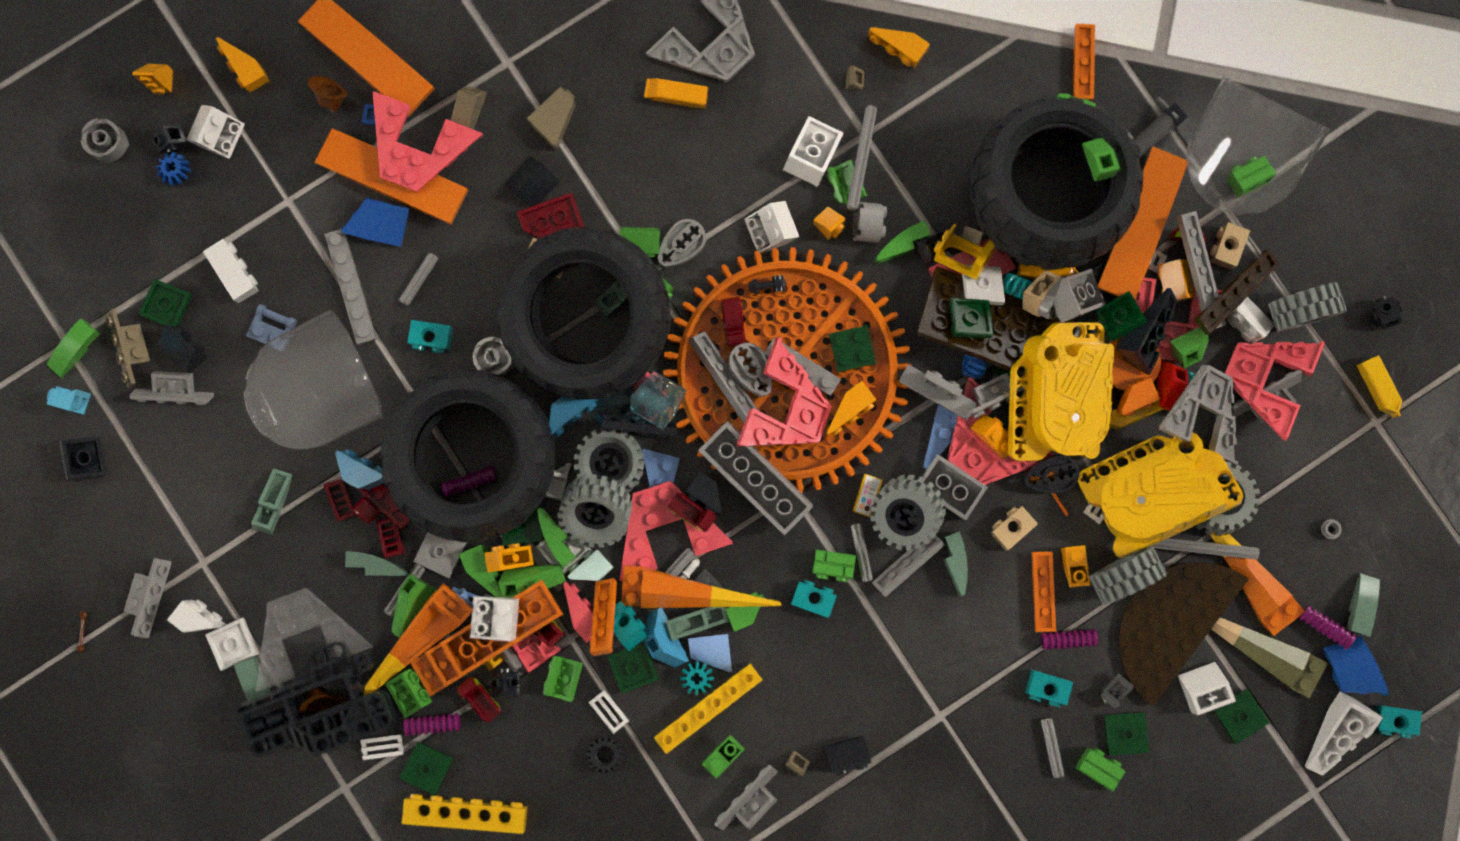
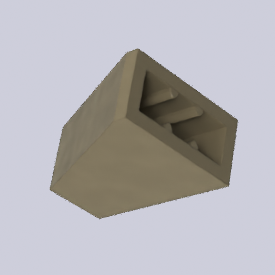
M471 86L458 90L451 121L474 130L487 92Z
M562 87L558 88L527 118L529 124L555 150L559 148L576 106L573 100L575 98L568 89L564 91Z

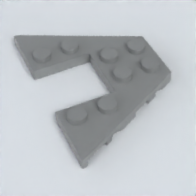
M701 0V3L727 28L701 53L674 27L646 52L648 57L724 82L732 79L755 57L737 0Z
M1202 365L1163 420L1159 429L1182 441L1190 442L1198 407L1200 406L1217 415L1211 442L1209 443V450L1219 453L1225 462L1238 465L1234 455V445L1237 444L1235 437L1236 421L1235 416H1232L1231 403H1234L1232 392L1233 378L1210 365Z

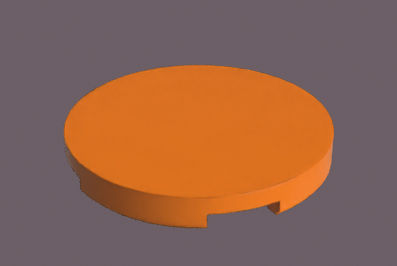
M1122 337L1113 342L1110 340L1107 343L1114 346V362L1112 364L1113 387L1125 391L1127 384L1144 377H1151L1152 381H1155L1161 368L1160 355L1151 374L1147 375L1122 360L1116 349L1117 343Z

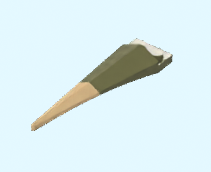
M1219 618L1211 629L1288 688L1306 698H1310L1328 664L1309 652L1223 618Z

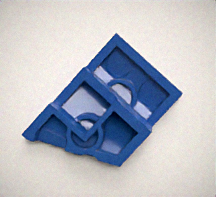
M366 197L360 208L355 211L352 218L341 229V232L401 247L409 208Z
M1362 636L1356 637L1351 647L1346 650L1343 645L1339 646L1338 643L1324 648L1323 653L1333 667L1332 678L1341 693L1357 692L1359 694H1368V692L1382 693V696L1389 694L1381 671Z

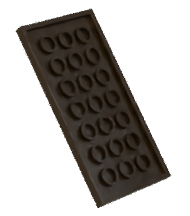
M937 266L933 272L916 335L1011 371L1012 366L1023 355L1024 345L1027 340L1033 336H1041L1051 324L1060 322V319H1047L1023 310L1022 299L1004 292L1005 303L1003 305H990L993 337L991 339L953 337L949 301L951 298H965L963 278L961 275ZM1071 319V320H1068V321H1066V322H1080V321H1077V320H1075V319ZM1078 326L1073 329L1075 337L1079 334L1080 328ZM1019 367L1017 374L1023 376L1025 374L1024 367Z

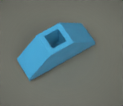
M560 397L551 406L549 426L552 436L556 435L558 437L566 431L565 427L568 424L578 422L582 418L581 414L586 410L590 412L597 407L596 403L599 400Z
M349 449L336 451L335 455L343 481L358 489L367 490L384 484L382 466H373L371 460L364 457L360 459L356 456V452Z
M661 607L648 614L645 626L647 637L643 641L653 658L670 666L677 667L689 660L679 640L672 641L666 624L668 618Z

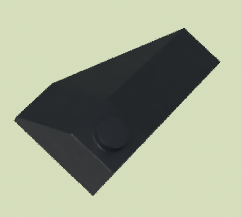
M1167 288L1143 313L1148 322L1123 335L1117 343L1116 349L1122 360L1147 375L1151 374L1159 358L1160 352L1157 351L1160 341L1165 340V325L1170 323L1177 302L1171 288Z

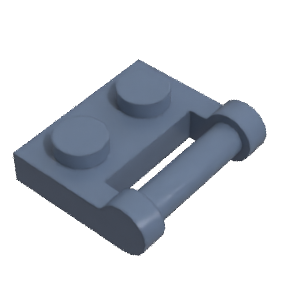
M260 304L257 307L256 315L246 336L284 352L296 326L297 319L280 315ZM265 316L286 325L285 330L283 331L262 322L263 317Z

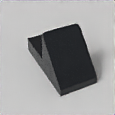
M942 232L916 243L918 245L916 248L925 263L935 258L936 252H934V248L938 241H942ZM951 247L946 248V249L944 250V252L946 253L947 251H949V250L952 249V248H951Z

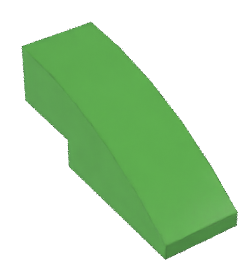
M926 220L911 226L893 238L876 257V265L912 253L915 249L913 244L930 237L931 234Z
M80 318L56 347L47 365L63 378L89 350L88 346L100 333L86 320Z
M540 507L538 509V516L543 536L554 557L563 568H566L576 558L574 553L564 544L569 536Z

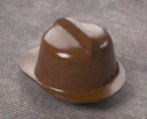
M314 76L308 80V86L315 93L317 104L329 109L331 112H336L337 108L341 106L343 98L347 96V92L329 77Z
M317 687L303 693L304 702L300 705L299 710L303 716L309 717L345 703L347 699L339 695H332L326 688Z

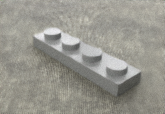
M773 338L764 353L766 357H769L775 338ZM783 343L788 352L795 356L796 362L809 375L808 378L814 387H818L820 391L831 396L841 379Z
M935 535L931 542L927 545L924 543L922 548L917 549L914 546L912 550L904 553L879 575L872 584L886 597L944 546V543Z

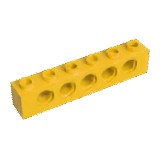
M749 663L655 735L654 739L667 754L762 681V678L751 663Z
M410 794V797L404 799L402 824L523 834L526 829L527 807L523 806V803L520 802L502 805V801L492 800L489 804L482 803L483 800L470 799V802L462 801L463 798L459 797L442 800V796H430V799L422 798L423 795ZM422 805L429 807V815H424L421 812ZM445 806L450 810L448 817L441 814V807ZM462 808L469 810V818L461 816L460 811ZM481 810H487L490 813V819L484 820L480 815ZM501 812H508L510 814V821H503L500 817Z

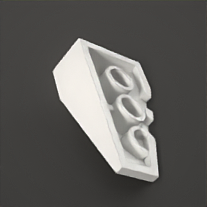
M1339 692L1327 711L1305 767L1323 776L1341 761V756L1348 750H1354L1357 747L1356 744L1364 737L1367 739L1374 732L1382 717L1358 700Z

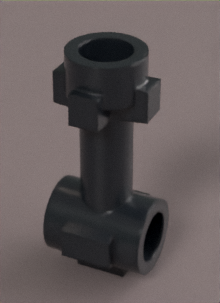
M783 275L772 276V281L758 282L757 279L748 282L749 291L754 293V295L759 294V290L773 288L774 292L785 291L786 287Z

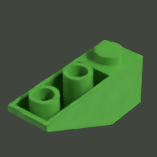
M479 545L460 553L459 556L466 573L495 597H502L497 579L500 576L499 572L487 573L484 553L490 552L489 548Z
M561 564L504 570L498 584L502 597L513 598L541 580L544 581L547 588L562 584L566 580Z
M411 573L398 593L391 630L398 638L402 636L428 598L436 591L427 582Z

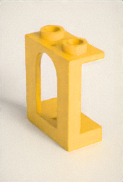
M953 224L950 230L946 229L942 241L937 242L934 248V252H936L934 261L977 280L992 258L995 245L993 241L989 240L983 248L954 234L956 224ZM954 247L977 259L971 268L949 258L944 250Z

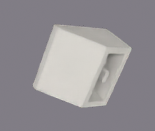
M201 105L186 140L205 150L230 159L245 124L212 106Z
M786 201L770 203L744 219L755 248L760 254L786 245L799 237Z
M1248 297L1227 317L1228 323L1241 332L1244 340L1251 343L1265 338L1275 326Z
M474 597L471 638L503 641L515 640L519 599Z
M182 600L167 619L182 632L209 630L226 625L221 621L223 618L219 614L209 612L205 609L207 606L200 600Z
M1216 662L1177 675L1192 714L1200 715L1236 701L1229 682Z

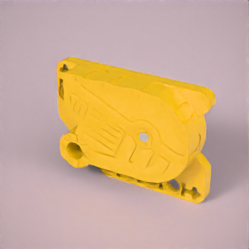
M1056 322L1051 324L1041 336H1033L1027 340L1024 345L1023 355L1016 361L1010 371L1008 455L1010 458L1018 461L1042 460L1049 451L1067 456L1082 455L1089 459L1098 456L1100 442L1104 440L1110 427V414L1112 411L1111 389L1113 386L1112 364L1114 362V346L1104 343L1105 331L1103 325L1094 322ZM1076 326L1080 328V334L1077 337L1073 335V329ZM1097 329V333H1087V330ZM1022 366L1025 369V374L1022 377H1018L1017 370ZM1022 386L1024 388V394L1023 396L1018 397L1016 395V390L1018 387ZM1019 406L1024 411L1021 417H1017L1015 413ZM1018 426H1021L1023 429L1020 437L1015 435V429ZM1021 449V453L1015 454V450Z
M1193 432L1190 442L1182 441L1176 437L1170 439L1164 436H1154L1080 471L1077 481L1087 502L1092 506L1102 508L1104 521L1108 529L1116 536L1113 551L1119 558L1131 556L1240 505L1243 500L1242 490L1223 457L1217 452L1204 449L1202 440ZM1162 441L1165 446L1156 450L1153 448V443ZM1182 448H1189L1192 452L1184 454L1180 450ZM1142 449L1146 452V456L1139 459L1135 456V452ZM1125 458L1128 460V464L1120 467L1117 465V460ZM1102 466H1106L1110 469L1108 475L1103 476L1099 474V469ZM1094 470H1095L1096 476H1097V478H1098L1097 480H1095V476H1094V477H1091V476H1093V472H1092V471H1094ZM1086 475L1087 478H1088V477H1091V478L1089 479L1090 482H1089V483H1086L1085 481L1081 482V481L1083 480V476ZM1220 475H1227L1230 481L1227 484H1221L1218 481V477ZM1229 487H1231V491L1234 495L1238 494L1237 501H1234V499H1229Z

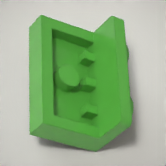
M849 160L836 167L827 168L828 181L835 189L834 197L838 203L843 205L848 203L855 166L854 160ZM862 186L860 199L867 196L864 186Z
M553 656L549 664V673L544 683L543 695L573 702L583 663L565 657Z

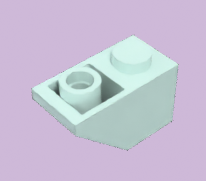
M591 550L583 557L585 559L580 565L576 563L569 569L570 574L567 577L572 580L600 581L614 567L599 550L595 552Z

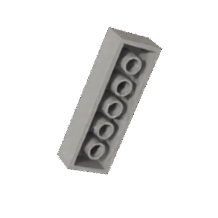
M727 420L698 451L785 535L813 507V504L754 446H736L741 433Z

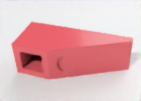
M565 582L564 589L573 628L588 643L591 640L593 611L590 608L593 605L586 597L582 599L578 595L580 590L573 582L571 584Z

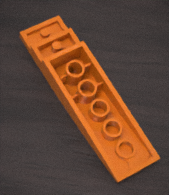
M317 0L298 20L304 28L378 93L410 105L411 109L408 117L435 89L334 1Z
M331 129L315 160L316 164L450 225L468 192L467 188L439 175H436L418 193L381 179L378 148L335 129Z
M1152 146L1142 168L1143 189L1140 195L1138 213L1125 235L1110 250L1097 285L1098 289L1117 297L1130 291L1134 299H1136L1189 162L1188 160Z
M543 580L513 597L519 599L515 640L503 641L471 638V623L411 662L412 667L430 696L563 615Z

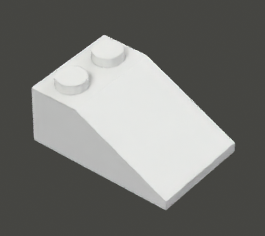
M808 117L783 170L818 187L843 132L812 117Z

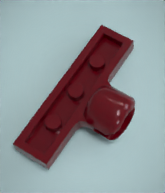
M383 484L369 490L359 489L363 496L353 507V512L365 523H372L381 513L387 515L402 530L411 522L396 507L388 488Z

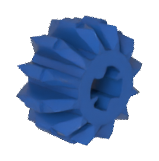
M172 152L171 156H169L167 153H164L165 159H158L161 165L155 167L159 170L157 176L162 178V182L165 184L169 182L171 186H175L176 182L182 184L183 178L188 179V176L185 174L191 172V169L187 167L190 163L184 160L185 157L183 155H177L175 152Z
M965 354L961 367L962 374L967 376V378L981 379L985 374L988 362Z

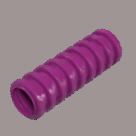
M489 465L488 468L483 467L481 471L480 469L475 473L472 471L470 475L466 473L464 477L461 475L458 479L456 477L453 478V481L447 480V483L442 482L441 488L444 496L449 499L450 496L455 497L457 493L460 495L463 491L465 493L469 489L472 491L474 487L485 486V483L497 482V475L493 466Z
M1306 606L1299 620H1304L1305 624H1311L1310 627H1315L1316 631L1322 632V635L1326 634L1328 639H1333V642L1337 641L1338 645H1343L1345 650L1351 647L1356 639L1355 634H1350L1349 630L1345 631L1344 627H1339L1338 623H1333L1334 620H1328V617L1322 616L1323 613H1318L1317 609H1311L1312 606Z
M1089 629L1085 631L1079 630V632L1073 630V632L1067 631L1066 633L1064 631L1060 633L1056 631L1054 634L1052 632H1048V634L1044 632L1041 635V646L1044 651L1048 648L1050 650L1054 648L1058 650L1060 647L1062 649H1066V647L1071 649L1072 646L1075 648L1079 646L1084 648L1085 645L1087 647L1091 645L1096 647L1098 644V634L1095 629H1091V631Z
M458 713L454 715L448 714V716L443 714L442 717L436 715V717L430 716L429 718L424 716L423 719L421 717H417V719L413 717L410 720L405 718L403 721V731L406 737L410 734L415 736L416 733L418 735H422V733L426 735L428 732L434 734L436 731L437 733L441 731L446 733L447 730L453 732V730L459 731L461 727Z

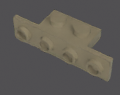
M111 309L107 314L108 316H106V323L109 328L111 327V341L113 346L117 348V363L122 366V381L126 383L129 389L135 384L131 366L149 363L150 359L140 324L120 327L116 310Z

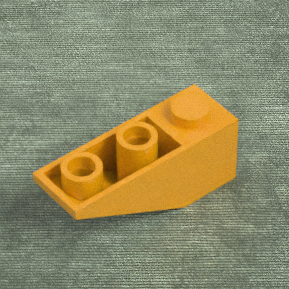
M871 27L868 33L873 43L885 47V50L890 55L898 56L901 58L902 63L908 67L912 66L915 68L930 46L928 42L915 33Z
M219 37L216 38L219 44L217 46L218 51L223 57L226 55L229 60L226 64L232 73L236 72L238 76L236 81L242 89L245 87L249 92H252L269 82L262 67L254 58Z
M146 64L133 71L132 75L152 91L153 94L164 95L165 93H172L173 70L167 64Z
M863 381L845 393L826 433L827 437L831 434L833 437L843 430L841 426L845 423L852 424L859 418L857 415L860 412L864 411L867 413L875 407L873 403L876 401V398Z

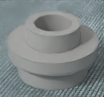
M1330 519L1323 522L1321 533L1325 538L1336 539L1340 536L1342 528L1338 521ZM1329 526L1333 527L1332 533L1328 531Z

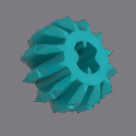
M1007 273L1003 278L1004 292L1022 300L1023 292L1033 283L1011 273Z
M696 661V668L694 669L692 664L689 663L690 672L683 668L682 672L687 674V676H681L680 680H687L686 683L682 684V688L690 686L687 693L690 694L694 688L695 696H698L700 688L703 694L706 693L704 685L708 688L712 687L707 680L713 681L714 677H707L712 672V669H708L705 672L706 663L702 665V668H699V661ZM694 673H699V676L703 677V681H699V684H695V680L691 679L692 676H695Z

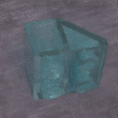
M653 371L630 396V410L663 430L674 418L686 394V389Z

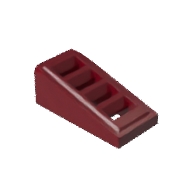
M342 477L324 483L323 486L337 522L355 516L356 514L353 512L354 505L346 482L342 480ZM334 486H341V488L336 489L334 491L331 490V488ZM343 492L344 496L334 499L333 495ZM343 500L347 501V503L342 504L340 506L336 505V503L341 502ZM347 507H349L350 511L341 514L339 513V510L345 509Z
M389 517L377 520L384 559L406 554L399 527ZM393 522V526L383 529L382 525ZM394 530V534L385 536L384 532ZM396 537L395 542L387 543L386 540ZM398 546V549L389 551L388 547Z

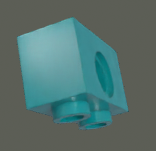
M411 320L407 343L413 346L412 349L424 351V348H429L434 353L443 354L444 351H450L453 328L449 325ZM429 333H434L435 335L432 342H426V336Z
M804 580L803 583L798 582L791 605L829 618L837 595L833 594L834 590L824 586L822 589L815 588V583ZM812 592H816L820 596V600L816 604H812L809 601V595Z
M620 601L615 605L613 632L621 644L630 651L647 637L643 630L646 627L639 618L637 620L634 618L636 613L631 606L628 605L626 607Z
M1031 670L1025 693L1030 694L1029 699L1041 702L1043 698L1050 700V705L1061 707V704H1068L1073 682ZM1047 684H1051L1053 687L1050 695H1046L1044 692V687Z
M1374 705V712L1382 717V720L1376 727L1379 730V734L1392 736V732H1397L1399 737L1411 739L1412 735L1420 736L1422 711ZM1398 717L1400 723L1395 727L1394 720Z

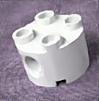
M484 338L475 346L472 357L474 365L478 370L489 371L504 377L514 368V361L508 351L505 350L500 338Z

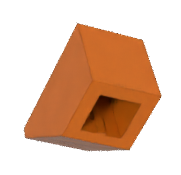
M1144 377L1127 384L1116 409L1117 414L1127 417L1135 414L1136 409L1141 407L1143 409L1150 408L1155 405L1154 402L1160 400L1152 378Z

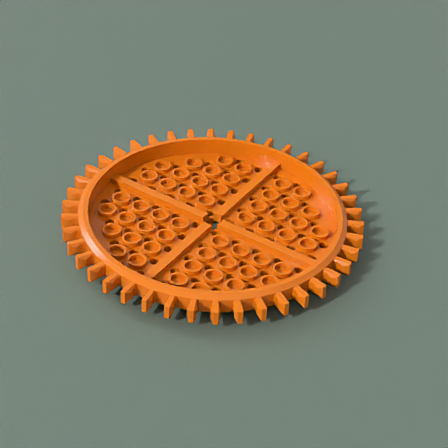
M791 247L789 251V261H779V252L777 248H773L771 253L773 262L763 263L760 252L755 251L754 260L756 265L747 268L745 260L741 256L737 257V265L741 271L734 275L730 273L729 268L725 264L722 265L721 271L726 279L720 284L716 282L714 277L708 275L706 280L713 288L708 295L704 294L697 287L693 289L695 296L702 300L697 308L684 301L682 307L692 313L690 320L686 322L681 318L675 317L674 323L677 326L685 328L683 336L679 337L674 334H668L667 338L672 343L680 344L679 353L664 352V358L677 360V369L664 370L663 375L668 378L677 377L678 386L666 388L665 393L667 395L680 393L682 402L671 405L669 409L670 412L685 409L687 418L680 420L676 426L678 429L692 424L695 433L687 437L685 440L687 444L693 443L698 438H701L706 443L727 420L741 433L744 423L739 416L735 420L731 418V414L736 413V411L707 368L700 365L701 359L689 343L692 337L705 331L714 346L718 345L720 347L718 352L727 363L729 354L736 346H727L721 300L739 297L741 299L742 314L746 318L744 322L746 343L757 345L765 353L768 343L772 342L773 338L780 337L782 343L824 369L825 366H831L832 371L830 373L847 381L845 385H841L839 382L832 393L834 395L832 400H829L827 394L821 391L823 398L832 406L822 433L823 441L809 444L754 446L788 480H795L796 488L801 493H803L804 489L802 479L812 478L813 487L818 491L821 490L820 475L828 473L833 485L838 484V477L834 470L841 466L844 467L846 474L850 477L855 475L854 469L849 464V461L854 457H857L862 465L867 466L869 460L863 455L862 451L867 446L871 447L878 454L882 451L881 446L873 440L878 433L887 439L893 437L891 431L885 429L883 424L886 419L894 423H900L902 420L899 415L891 413L890 409L892 404L906 406L908 403L906 399L896 397L895 393L897 387L908 388L897 380L898 371H905L908 365L912 366V364H898L897 354H905L910 351L909 346L895 347L893 338L901 337L905 330L902 328L890 332L887 323L894 321L898 314L897 312H892L885 317L881 314L879 308L886 305L889 300L887 296L874 303L869 295L874 292L877 285L872 283L864 291L856 285L862 279L863 272H857L850 281L843 276V273L847 270V262L844 261L839 266L837 272L828 269L831 262V255L829 254L824 257L822 266L812 264L814 252L811 249L806 254V262H799L795 260L797 254L795 247ZM783 275L786 281L785 291L774 292L772 288L770 294H766L764 290H759V294L755 295L749 291L748 282L757 279L758 282L772 281V276ZM824 284L826 289L820 290L819 285ZM797 286L799 290L793 292L791 288ZM739 289L744 291V294L741 296L737 294ZM839 297L841 302L835 303L834 298ZM811 298L814 303L812 305H808L806 303V300ZM784 300L786 305L780 306L779 301ZM753 302H757L759 306L757 308H753L751 304ZM853 309L856 314L851 316L848 311ZM826 311L828 316L826 318L822 317L821 312ZM799 313L801 317L800 319H795L793 315ZM767 315H772V316H773V320H772V321H768V320L766 319V316H767ZM713 318L718 319V323L715 325L711 323ZM868 322L870 324L868 331L876 365L862 367L857 371L849 370L837 373L831 344L825 345L823 339H829L828 335L831 333L862 327L863 323ZM841 324L843 329L837 330L836 325ZM809 326H814V327H815V331H814V332H810V331L808 330V327H809ZM781 328H787L788 332L786 334L781 333ZM755 329L760 330V334L757 336L753 334ZM801 340L803 344L798 347L795 345V342ZM740 351V352L738 353V356H739V357H740V356H743V357H744V355L746 354V352H745V351ZM816 353L817 358L811 359L810 354ZM744 357V362L742 363L749 366L751 360H746ZM749 366V368H750V369L748 370L749 374H750V373H753V374H754V372L756 371V369H755V368H751V367ZM873 377L874 382L868 383L867 378ZM772 379L771 392L765 397H758L743 388L758 411H764L769 417L784 424L787 416L786 411L790 408L795 390L785 388L783 384ZM863 381L876 398V401L873 403L876 406V410H869L867 413L862 411L857 415L858 419L863 420V425H857L856 421L850 425L847 422L841 426L843 430L834 437L832 434L827 437L826 433L830 427L828 423L833 420L845 393ZM703 387H707L709 389V392L707 394H703L701 392V389ZM776 396L778 397L779 401L777 403H773L771 401V398ZM722 400L723 406L718 407L716 401ZM708 414L711 418L709 421H704L703 416ZM845 433L850 434L851 438L849 440L843 438ZM832 448L838 450L836 455L831 454L830 450ZM804 450L810 451V455L808 457H805L803 455ZM777 451L782 453L781 458L775 457ZM698 452L697 456L699 458L704 457L700 452ZM711 465V468L713 470L717 469L715 466Z

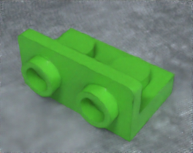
M413 668L385 683L404 718L432 703L428 692Z

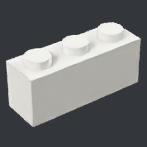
M222 239L204 250L203 253L232 299L240 303L259 291L255 286L258 283L252 274L248 275L245 270L248 267L242 258L238 259L235 254L238 251L233 243H228Z

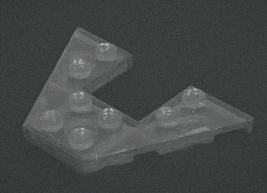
M307 588L267 603L256 693L296 678L282 641L321 625L327 644L339 641L345 642L352 656L373 647ZM336 645L334 653L337 656H341L342 648Z

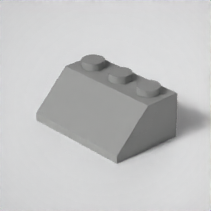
M1092 269L1061 280L1053 304L1055 314L1061 323L1087 314L1106 304L1101 290L1097 288L1098 283Z
M938 454L921 476L925 478L924 484L928 485L931 482L934 484L932 490L936 491L938 489L941 494L938 499H944L945 504L943 507L963 520H967L988 488Z

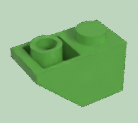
M1103 138L1083 143L1082 146L1094 181L1114 177L1120 167L1114 150Z
M1198 327L1170 341L1172 355L1183 368H1187L1202 360L1209 341L1208 334L1205 335L1202 329Z
M757 592L750 594L752 596L764 598L762 594L758 595ZM760 606L729 607L725 609L734 632L752 625Z
M729 735L702 762V765L717 779L744 751V748Z

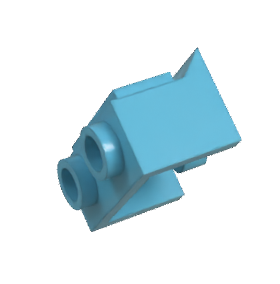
M57 386L56 389L51 388L48 391L47 404L84 415L91 394L77 389L72 391Z

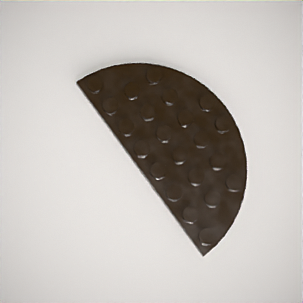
M1199 562L1186 563L1165 569L1167 572L1165 577L1134 593L1123 613L1119 630V653L1123 668L1131 684L1138 694L1152 707L1249 580L1247 577L1221 565Z

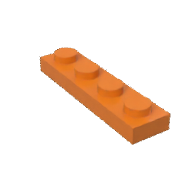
M1076 23L1074 26L1073 97L1093 101L1095 24Z
M1031 552L1035 632H1056L1053 552Z
M614 578L596 581L590 644V653L593 656L612 653L617 581Z

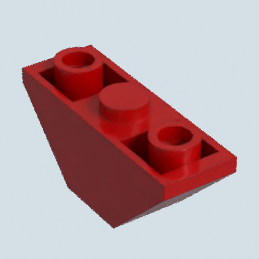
M1161 360L1160 372L1156 378L1160 408L1170 411L1189 385L1188 371Z

